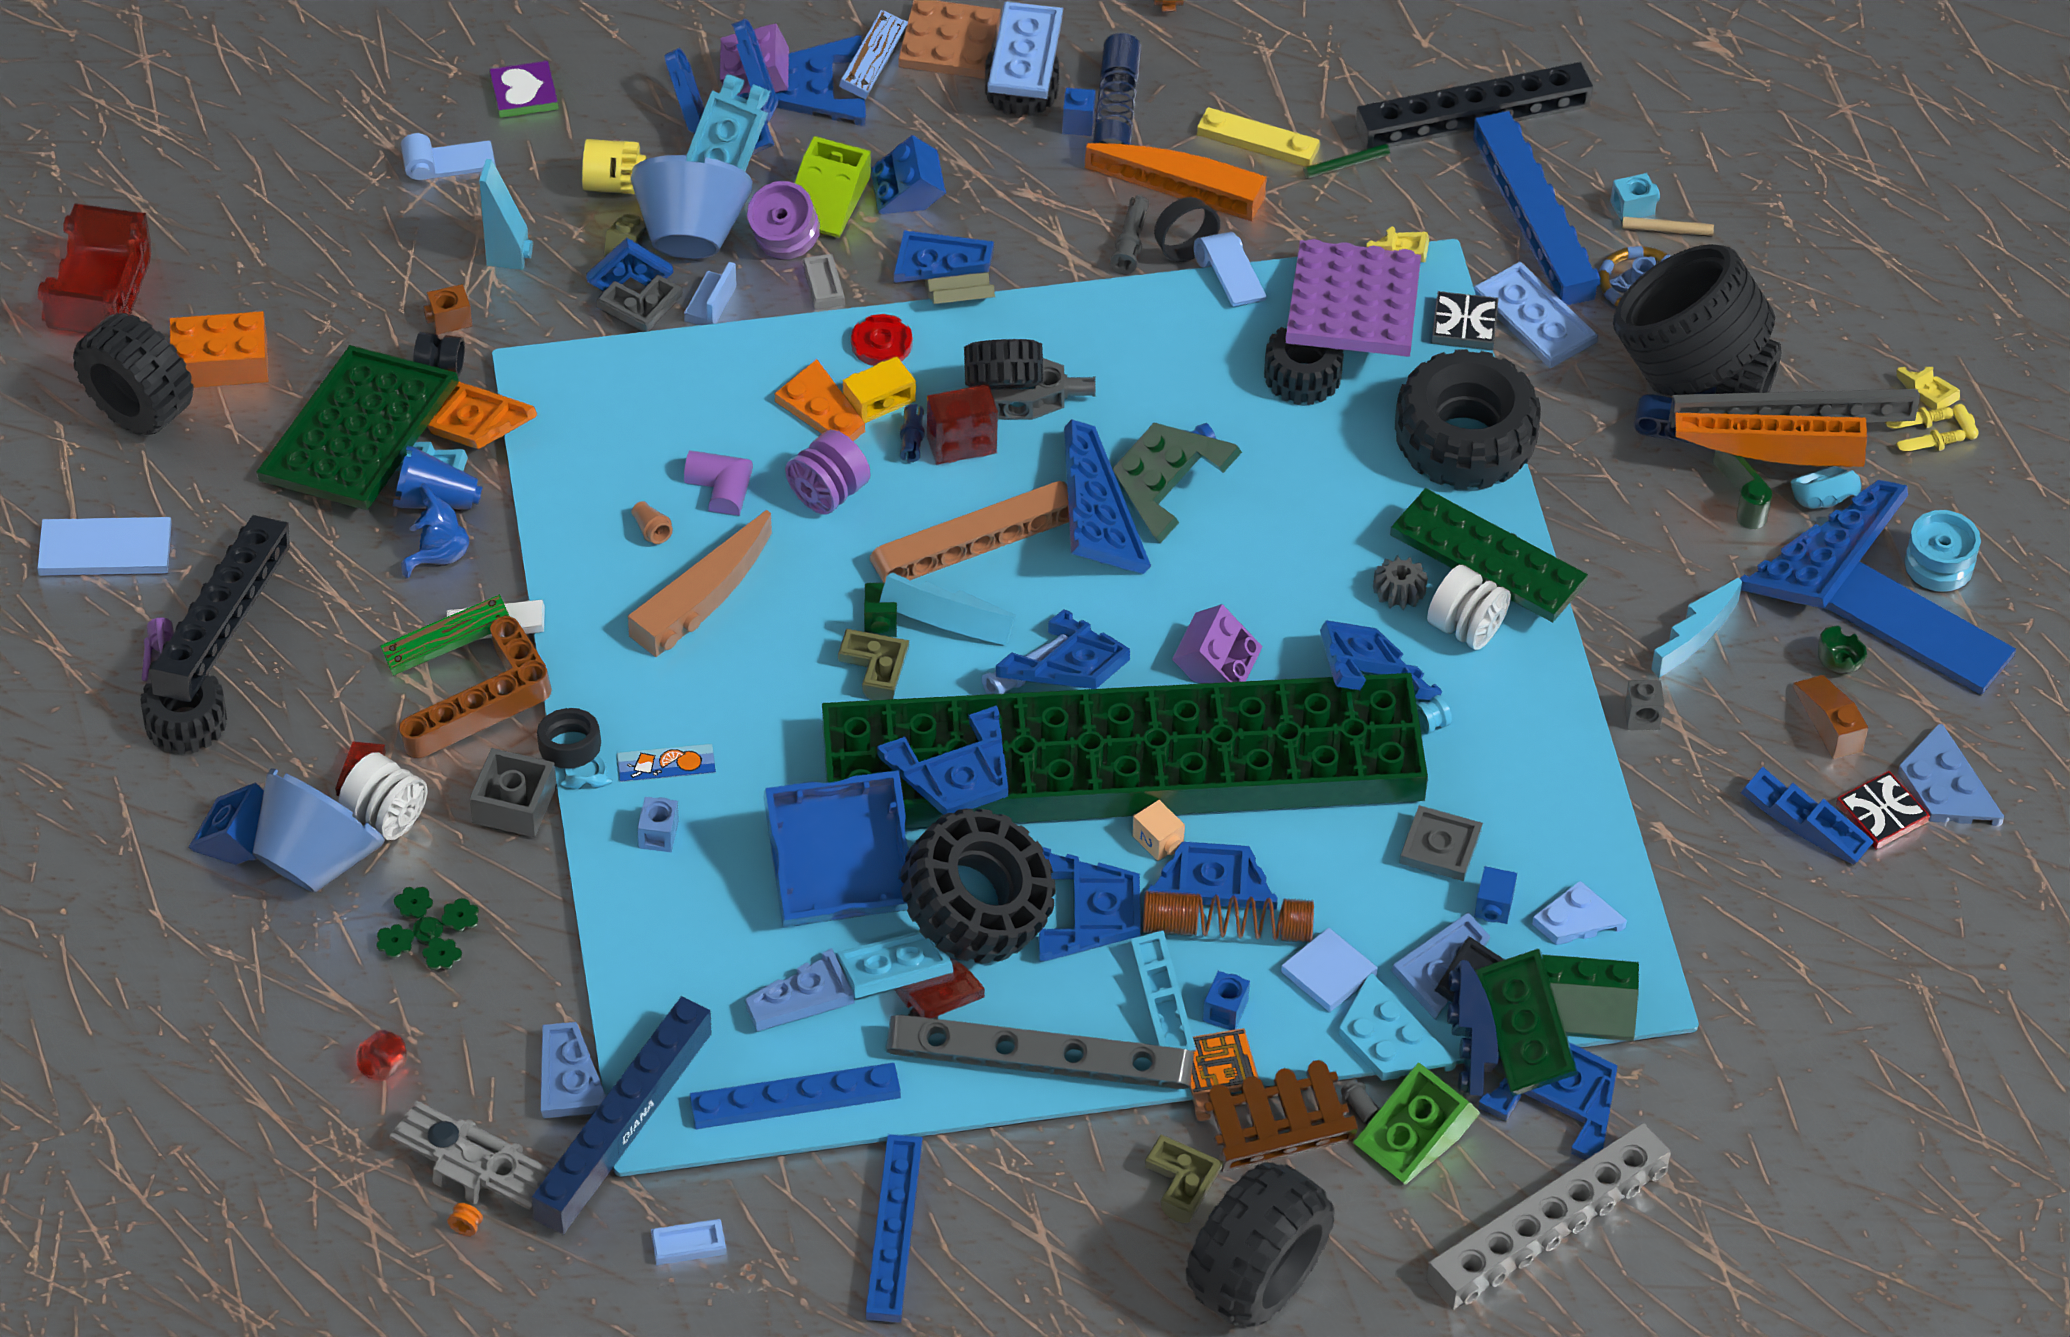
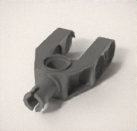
M1043 358V383L1035 386L1034 389L979 390L972 397V412L976 417L986 420L1035 419L1064 408V399H1067L1068 396L1096 397V376L1067 377V374H1064V365ZM990 402L993 403V405L990 407H982L979 405V403ZM1022 402L1025 405L1021 407H1014L1010 405V403Z

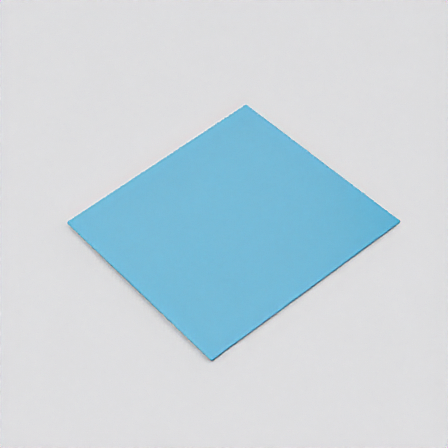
M1458 240L1430 241L1426 262H1420L1410 357L1343 350V368L1339 388L1335 390V394L1331 397L1326 396L1325 401L1319 402L1316 400L1314 404L1307 405L1306 402H1301V405L1294 404L1292 400L1288 402L1282 400L1281 395H1274L1272 388L1267 387L1266 378H1264L1266 346L1269 343V338L1272 334H1276L1277 329L1281 327L1287 328L1298 257L1250 262L1267 297L1265 301L1232 307L1213 267L995 291V297L938 304H933L930 299L493 350L492 358L498 394L533 405L537 412V416L534 419L505 434L504 438L529 601L543 600L545 606L544 632L534 633L536 651L546 665L552 688L551 695L544 701L546 715L564 708H579L591 713L597 719L600 728L601 748L598 755L606 761L607 777L612 779L611 784L599 788L593 787L588 783H584L580 788H567L561 785V782L565 780L564 768L555 767L599 1072L605 1095L609 1094L681 996L711 1010L712 1034L615 1164L614 1172L617 1176L623 1177L887 1141L888 1134L920 1137L1193 1100L1190 1088L1173 1089L906 1057L890 1054L885 1051L890 1017L893 1015L908 1016L910 1010L913 1009V1005L919 1001L930 1002L932 1008L938 1014V1019L1159 1046L1131 939L1044 962L1039 961V933L1021 951L1013 953L1008 959L1003 961L992 960L990 963H975L974 959H969L968 961L954 958V954L947 952L953 966L952 974L860 998L854 997V1004L760 1031H756L746 1008V998L778 979L786 980L797 974L798 967L805 963L814 964L822 959V953L831 948L834 953L919 931L920 928L915 921L912 922L907 910L782 927L763 798L765 788L799 783H826L822 703L871 700L865 696L862 690L867 667L839 662L838 653L846 629L864 632L865 584L883 583L870 562L871 553L883 544L1053 482L1064 481L1067 484L1064 427L1071 419L1096 427L1112 469L1153 423L1190 432L1196 426L1207 423L1212 428L1216 439L1236 444L1242 453L1224 473L1203 458H1200L1174 486L1159 505L1174 515L1179 524L1161 544L1149 530L1115 474L1151 564V567L1144 574L1071 554L1070 524L1068 522L911 580L920 585L924 582H929L951 593H956L959 590L1015 614L1016 618L1008 644L1002 645L942 629L897 612V637L893 638L909 640V648L893 699L987 694L982 684V675L988 672H996V665L1011 652L1027 656L1058 638L1057 635L1048 633V621L1063 609L1073 613L1075 621L1084 620L1091 624V630L1098 635L1104 632L1130 648V660L1097 689L1201 684L1192 681L1172 658L1194 614L1223 604L1263 646L1246 681L1333 677L1320 633L1325 620L1377 628L1403 653L1401 660L1405 664L1417 666L1424 673L1422 680L1430 687L1436 684L1443 691L1440 696L1447 702L1451 712L1452 723L1449 726H1438L1430 734L1421 732L1428 773L1425 801L1174 814L1185 824L1184 841L1250 846L1256 857V864L1262 868L1267 877L1266 883L1272 894L1275 893L1278 898L1277 910H1274L1275 933L1284 898L1313 900L1314 921L1312 940L1327 928H1330L1378 967L1376 975L1378 980L1456 1059V1064L1464 1063V1059L1459 1057L1461 1038H1465V1036L1452 1035V1024L1447 1023L1448 1006L1452 1002H1447L1435 1020L1393 974L1391 969L1396 962L1468 912L1490 936L1485 947L1505 960L1539 948L1542 955L1639 962V992L1634 1040L1697 1031L1699 1025L1571 604L1569 603L1552 623L1510 600L1507 613L1494 636L1484 647L1475 650L1469 647L1467 642L1457 640L1456 630L1451 634L1445 633L1429 624L1427 620L1431 601L1438 587L1452 568L1390 535L1391 526L1419 494L1427 488L1556 557L1528 464H1524L1507 481H1496L1492 487L1484 489L1468 487L1467 490L1454 489L1453 485L1445 483L1439 485L1430 481V477L1427 474H1419L1411 466L1408 459L1404 457L1396 441L1395 413L1398 394L1402 384H1406L1408 375L1420 363H1427L1428 360H1431L1432 356L1439 353L1451 354L1458 349H1468V352L1480 353V350L1493 353V350L1432 343L1437 292L1476 295ZM888 314L896 316L902 320L903 324L908 325L912 331L913 346L910 354L902 363L916 380V401L911 404H918L917 415L920 406L924 409L922 426L925 430V436L920 445V458L916 462H907L908 452H906L905 460H902L900 457L902 439L899 433L901 426L904 424V409L906 406L865 423V432L853 442L860 448L869 464L871 477L868 483L856 493L847 496L846 501L838 505L832 513L826 515L816 513L796 496L786 478L785 467L789 460L798 456L800 451L809 448L810 443L819 437L821 433L775 402V393L816 359L843 393V379L873 367V365H868L859 360L852 351L851 334L854 326L858 322L861 324L865 321L866 317L871 315ZM985 340H1035L1042 343L1043 358L1064 365V374H1067V377L1096 376V397L1068 396L1067 399H1064V408L1035 419H980L972 412V397L975 392L983 389H974L965 385L964 346L972 342ZM1034 386V387H1027V388H1016V389H1034L1035 386ZM981 402L979 403V405L982 407H990L993 405V403ZM1022 402L1010 403V405L1014 407H1021L1025 405ZM1454 418L1445 421L1448 424L1465 429L1488 427L1484 423L1470 418ZM689 450L745 458L752 461L753 470L740 516L709 511L708 506L714 487L684 483L685 463ZM645 501L649 506L670 518L673 531L667 541L661 544H654L645 540L636 519L632 515V508L635 504ZM765 510L771 513L772 534L758 559L733 592L701 622L695 631L688 632L677 641L673 648L665 650L657 657L653 656L629 637V614ZM1397 555L1401 560H1407L1411 557L1412 564L1421 563L1423 572H1426L1428 577L1424 598L1419 599L1416 607L1407 604L1404 610H1402L1400 605H1394L1392 608H1389L1388 601L1379 602L1378 594L1374 593L1373 589L1374 573L1377 566H1382L1385 558L1394 561ZM1360 671L1362 675H1373L1369 672ZM1026 681L1023 686L1019 688L1013 687L1004 692V694L1084 690L1089 688ZM1416 699V704L1419 702L1427 703L1429 700ZM567 732L559 734L551 741L558 744H573L586 738V735L579 732ZM712 744L716 773L620 782L617 753ZM591 761L584 766L573 768L572 772L576 776L587 777L597 774L599 767ZM645 797H663L678 801L679 823L672 853L639 848L637 828ZM1419 805L1483 823L1482 831L1464 881L1400 864V855ZM1134 816L1015 822L1016 825L1025 827L1035 842L1038 841L1042 847L1051 849L1052 854L1063 857L1071 854L1078 856L1081 862L1096 866L1100 862L1140 873V936L1147 935V933H1143L1145 891H1148L1151 885H1155L1161 876L1162 869L1168 861L1174 858V854L1167 855L1157 861L1132 836ZM928 827L905 828V837L909 849ZM958 866L959 877L966 890L979 901L998 906L997 893L991 882L973 868ZM1484 866L1517 873L1515 892L1507 924L1488 922L1474 917ZM1055 879L1056 894L1052 897L1054 898L1055 905L1043 929H1074V880ZM1579 881L1584 883L1627 920L1626 928L1622 931L1616 932L1615 928L1597 931L1596 937L1576 938L1572 942L1555 945L1532 925L1533 917ZM1200 905L1196 936L1165 934L1192 1036L1230 1031L1203 1022L1204 1001L1218 971L1236 974L1250 981L1249 1000L1236 1029L1245 1028L1258 1078L1262 1081L1264 1088L1275 1086V1075L1282 1068L1292 1070L1297 1080L1308 1078V1066L1315 1060L1325 1062L1329 1072L1336 1071L1338 1080L1376 1075L1339 1036V1027L1360 989L1334 1010L1328 1012L1281 972L1282 964L1309 944V942L1282 941L1281 926L1278 939L1275 941L1272 935L1270 909H1266L1261 937L1258 940L1254 932L1252 908L1248 909L1244 934L1241 939L1237 935L1235 907H1231L1227 931L1223 938L1220 936L1217 906L1213 907L1210 927L1206 937L1202 934ZM1203 905L1205 930L1211 905ZM1221 906L1223 929L1228 909L1226 906ZM1238 907L1241 932L1245 908ZM1256 909L1258 931L1263 909ZM935 1033L930 1036L928 1043L935 1047L941 1046L945 1043L946 1036L941 1033ZM1567 1036L1570 1043L1580 1048L1625 1042L1624 1040ZM1003 1041L999 1043L996 1051L1007 1055L1014 1050L1015 1046L1011 1042ZM1073 1049L1068 1051L1064 1058L1068 1062L1077 1063L1083 1058V1053ZM1144 1057L1136 1059L1133 1063V1067L1139 1071H1146L1152 1065L1151 1061ZM895 1062L901 1089L900 1099L695 1129L690 1093ZM1238 1091V1092H1232V1093H1230V1094H1231V1095H1232V1094H1239V1093H1242V1092H1241V1091Z

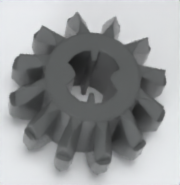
M1397 555L1394 561L1385 558L1382 566H1377L1374 573V593L1378 594L1379 602L1388 601L1389 608H1392L1394 605H1400L1402 610H1404L1407 604L1416 607L1419 599H1423L1426 594L1427 573L1423 572L1421 563L1412 564L1411 557L1407 560H1401Z

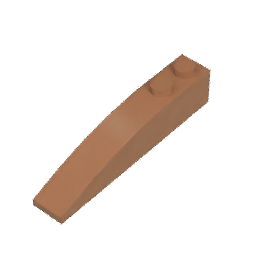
M765 510L629 614V637L653 656L657 657L665 650L673 648L677 641L688 632L695 631L701 622L726 600L758 559L772 534L771 513Z

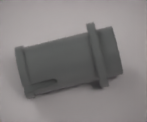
M1351 1080L1340 1091L1342 1101L1351 1105L1364 1124H1369L1380 1110V1107L1367 1094L1364 1083Z

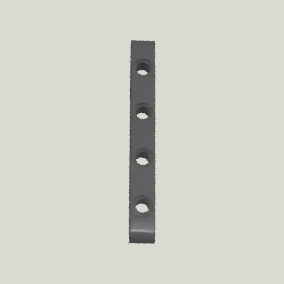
M893 1015L890 1017L885 1050L890 1054L1173 1089L1190 1088L1194 1059L1192 1051L1181 1048L906 1015ZM935 1033H941L946 1036V1041L941 1046H932L928 1043V1040ZM1008 1041L1014 1044L1015 1048L1010 1054L1003 1055L996 1051L999 1043ZM1076 1049L1083 1053V1058L1077 1063H1071L1064 1058L1065 1054L1070 1050ZM1144 1057L1151 1061L1152 1065L1146 1071H1139L1133 1067L1134 1061L1138 1058Z

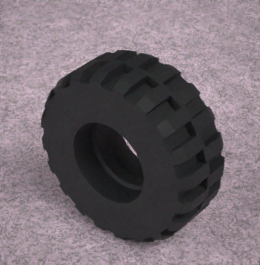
M966 808L941 816L934 824L928 827L908 850L905 856V864L901 869V882L904 883L901 887L903 901L907 902L908 915L912 922L915 921L920 928L919 932L925 939L929 938L936 944L935 947L940 951L954 954V958L964 961L974 959L975 963H990L992 960L1003 961L1008 959L1013 953L1021 951L1045 927L1048 922L1047 918L1052 914L1055 905L1054 898H1052L1056 894L1055 879L1051 877L1053 870L1049 859L1046 860L1043 854L1044 849L1040 843L1033 840L1025 827L1016 825L1011 821V818L1003 814H992L991 810L977 809L973 812L972 809ZM958 866L970 867L983 874L991 882L997 893L998 906L983 903L973 897L961 882Z

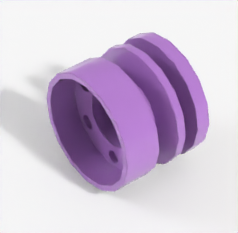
M832 429L823 432L810 443L809 448L800 451L798 456L789 460L785 467L786 478L796 496L810 509L823 515L832 513L838 505L846 501L847 496L856 493L868 483L871 477L869 464L860 448L848 436Z

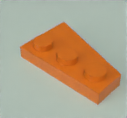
M817 359L775 393V402L821 434L832 429L840 431L854 441L865 432V422Z

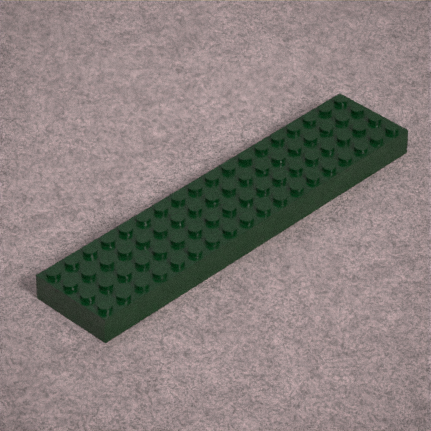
M1412 673L1363 675L1366 681L1361 690L1337 687L1333 677L822 703L826 783L841 781L852 776L894 771L879 758L877 746L903 737L907 739L919 762L977 743L979 740L969 724V715L997 706L1008 782V797L973 808L972 810L973 812L977 809L991 810L992 814L1008 816L1012 819L1013 823L1135 816L1158 800L1173 814L1425 801L1428 773ZM900 777L906 814L905 828L929 827L943 816L940 811Z

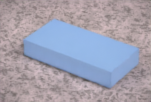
M721 1219L651 1229L656 1265L726 1255Z

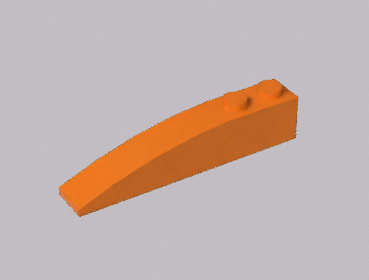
M1088 143L1086 146L1085 168L1180 199L1195 197L1214 210L1245 220H1253L1265 198L1266 176L1210 158L1180 151L1137 145Z
M1675 413L1676 437L1710 449L1741 457L1795 465H1811L1815 467H1864L1867 444L1865 417Z

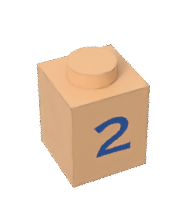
M1160 800L1133 817L1132 836L1157 861L1167 855L1175 854L1177 848L1184 841L1185 824Z

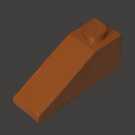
M1824 675L1794 682L1793 689L1832 759L1863 752L1869 727L1856 704Z

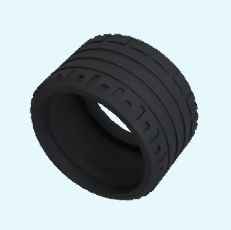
M1714 244L1700 245L1683 250L1664 259L1646 271L1624 293L1613 317L1614 331L1630 353L1643 376L1654 391L1666 396L1693 395L1711 389L1733 377L1751 363L1769 341L1775 325V314L1772 307L1736 251L1728 246Z

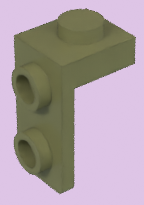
M632 214L623 215L606 231L604 257L626 238L638 244L639 237L647 230L645 222L641 220L640 216Z

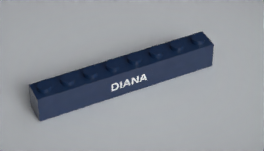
M683 996L679 998L533 1194L532 1207L535 1221L563 1235L712 1034L711 1010Z

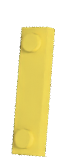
M1209 107L1206 109L1197 127L1198 136L1304 167L1311 165L1320 140Z

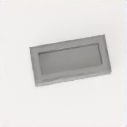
M826 254L802 258V266L815 310L845 305V297L833 255Z

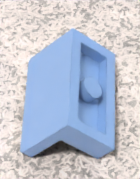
M729 262L722 275L707 271L684 312V320L686 322L696 325L717 323L736 289L735 263Z

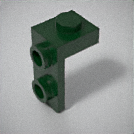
M866 583L864 632L897 637V602H880L885 583Z

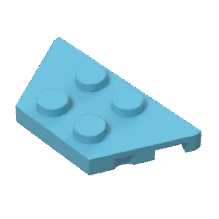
M1373 973L1368 975L1339 1027V1036L1382 1081L1408 1075L1418 1062L1427 1069L1444 1067L1445 1071L1455 1069L1456 1059Z

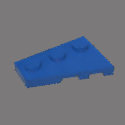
M904 230L894 272V283L989 272L994 251V241Z

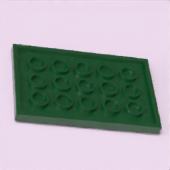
M349 345L256 472L258 480L368 510L404 460V456L407 455V445L413 446L458 384L457 373Z

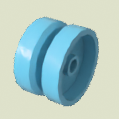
M1934 510L1922 514L1914 522L1904 559L1907 573L1913 581L1933 591H1953L1962 588L1971 580L1981 544L1979 530L1970 519L1953 511Z

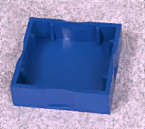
M899 770L852 776L831 783L807 782L765 788L763 798L782 927L891 913L908 909L907 902L903 901L901 887L904 885L901 882V869L905 864V856L909 848L905 837L906 814Z

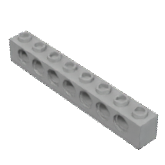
M1642 1123L1431 1260L1428 1266L1426 1281L1453 1310L1463 1303L1466 1305L1472 1303L1489 1286H1498L1506 1279L1509 1273L1518 1267L1520 1269L1527 1267L1534 1260L1535 1256L1544 1250H1553L1570 1233H1579L1596 1216L1608 1214L1615 1204L1625 1197L1630 1199L1640 1191L1642 1186L1651 1180L1655 1182L1661 1179L1668 1171L1671 1150ZM1520 1234H1526V1235H1529L1530 1237H1524V1236H1521ZM1466 1269H1471L1476 1272H1468L1466 1271Z

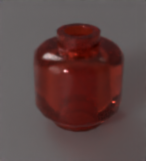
M378 1030L363 1041L356 1051V1063L359 1071L365 1077L377 1081L388 1079L400 1070L407 1061V1049L404 1040L399 1035L388 1030Z

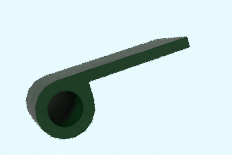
M1715 450L1713 463L1740 492L1736 513L1738 523L1748 529L1762 528L1768 520L1772 490L1743 457Z

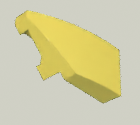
M1392 226L1386 230V236L1377 242L1371 240L1366 245L1367 248L1379 246L1388 251L1408 249L1415 254L1421 255V262H1426L1429 236L1428 232L1396 233L1395 228Z
M1899 367L1897 369V377L1907 389H1918L1920 401L1932 410L1943 409L1960 400V389L1938 376L1933 377V367H1925L1921 372H1909L1906 370V367Z

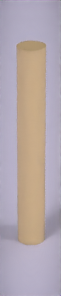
M1623 217L1622 229L1713 236L1714 224Z

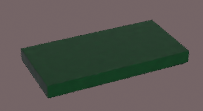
M1537 948L1475 970L1486 992L1492 1010L1498 1051L1511 1094L1516 1096L1577 1075L1576 1064L1540 949Z

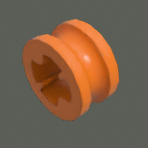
M457 1203L453 1208V1214H450L447 1223L450 1228L461 1235L474 1236L478 1230L477 1226L483 1221V1216L475 1207L466 1203Z

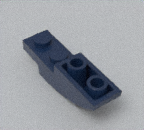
M1461 960L1449 974L1448 988L1449 991H1453V1004L1450 1003L1448 1006L1447 1023L1452 1024V1035L1465 1036V1038H1461L1459 1057L1464 1059V1071L1459 1073L1458 1091L1463 1092V1097L1471 1104H1477L1483 1097L1484 1072H1491L1498 1065V1043L1495 1022L1486 992L1469 961Z

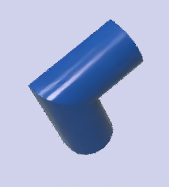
M626 238L586 274L588 283L604 292L614 281L623 284L631 277L647 286L657 274L667 279L674 272L669 262Z

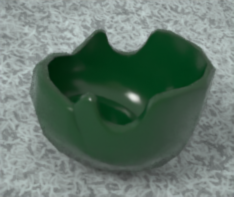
M1836 625L1825 628L1820 634L1818 641V658L1824 667L1833 672L1853 673L1859 670L1866 662V646L1858 640L1856 633L1846 636L1842 633L1841 627Z

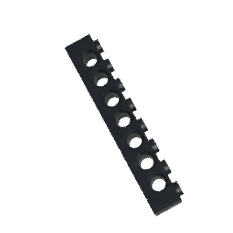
M1577 62L1357 106L1355 128L1365 150L1387 144L1390 148L1474 131L1476 118L1509 111L1514 121L1519 122L1588 108L1591 105L1593 85L1582 63Z
M252 515L247 524L240 528L238 538L233 545L228 546L224 559L215 566L213 575L208 583L203 584L199 597L190 604L188 613L183 621L178 622L175 633L170 641L164 643L162 653L158 659L151 663L148 677L152 680L154 695L191 702L289 550V522Z

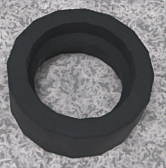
M579 708L556 710L546 715L538 724L537 740L539 752L542 759L554 762L555 767L576 768L584 766L594 760L600 752L601 736L597 719L588 711ZM567 732H579L586 735V738L573 744H558L551 741L559 734Z

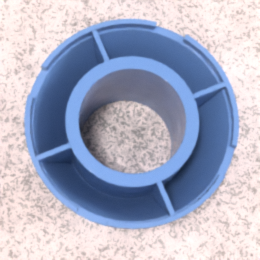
M687 155L659 156L637 163L632 168L630 180L654 249L665 255L684 259H702L716 255L752 192L751 177L745 171L732 164L706 157L704 163L686 161Z
M271 768L267 773L252 854L269 868L293 883L316 893L376 851L384 843V837L368 823H365L363 826L352 816L353 812L319 790L287 773L282 778L277 775L278 770Z

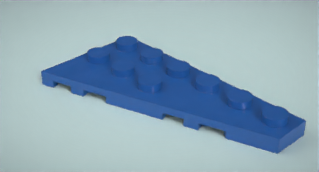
M1071 419L1064 427L1071 554L1144 574L1151 567V564L1096 427Z
M1877 480L1853 497L1852 504L1843 511L1836 509L1828 515L1829 520L1821 526L1815 524L1781 548L1782 554L1771 562L1764 560L1757 565L1758 571L1751 576L1744 574L1739 579L1742 581L1741 591L1824 609L1908 497L1907 485Z

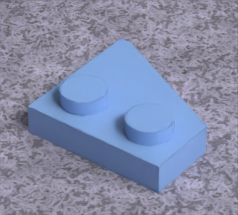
M1579 881L1533 917L1532 925L1555 945L1572 942L1576 938L1596 937L1597 931L1615 928L1616 932L1622 931L1626 928L1627 920L1584 883Z

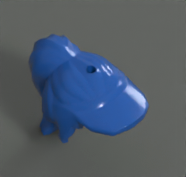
M422 483L419 490L424 506L427 507L421 512V516L415 523L410 526V530L413 532L423 528L419 541L420 549L401 562L402 575L406 578L410 577L414 567L419 564L445 565L456 562L465 555L469 547V536L466 530L459 526L453 508L445 501L436 497L426 483Z

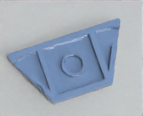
M1943 724L1937 725L1900 764L1899 776L1912 796L1930 815V822L1946 823L1947 821H1955L1961 824H1972V820L1977 819L1991 820L1993 826L2002 825L2004 815Z

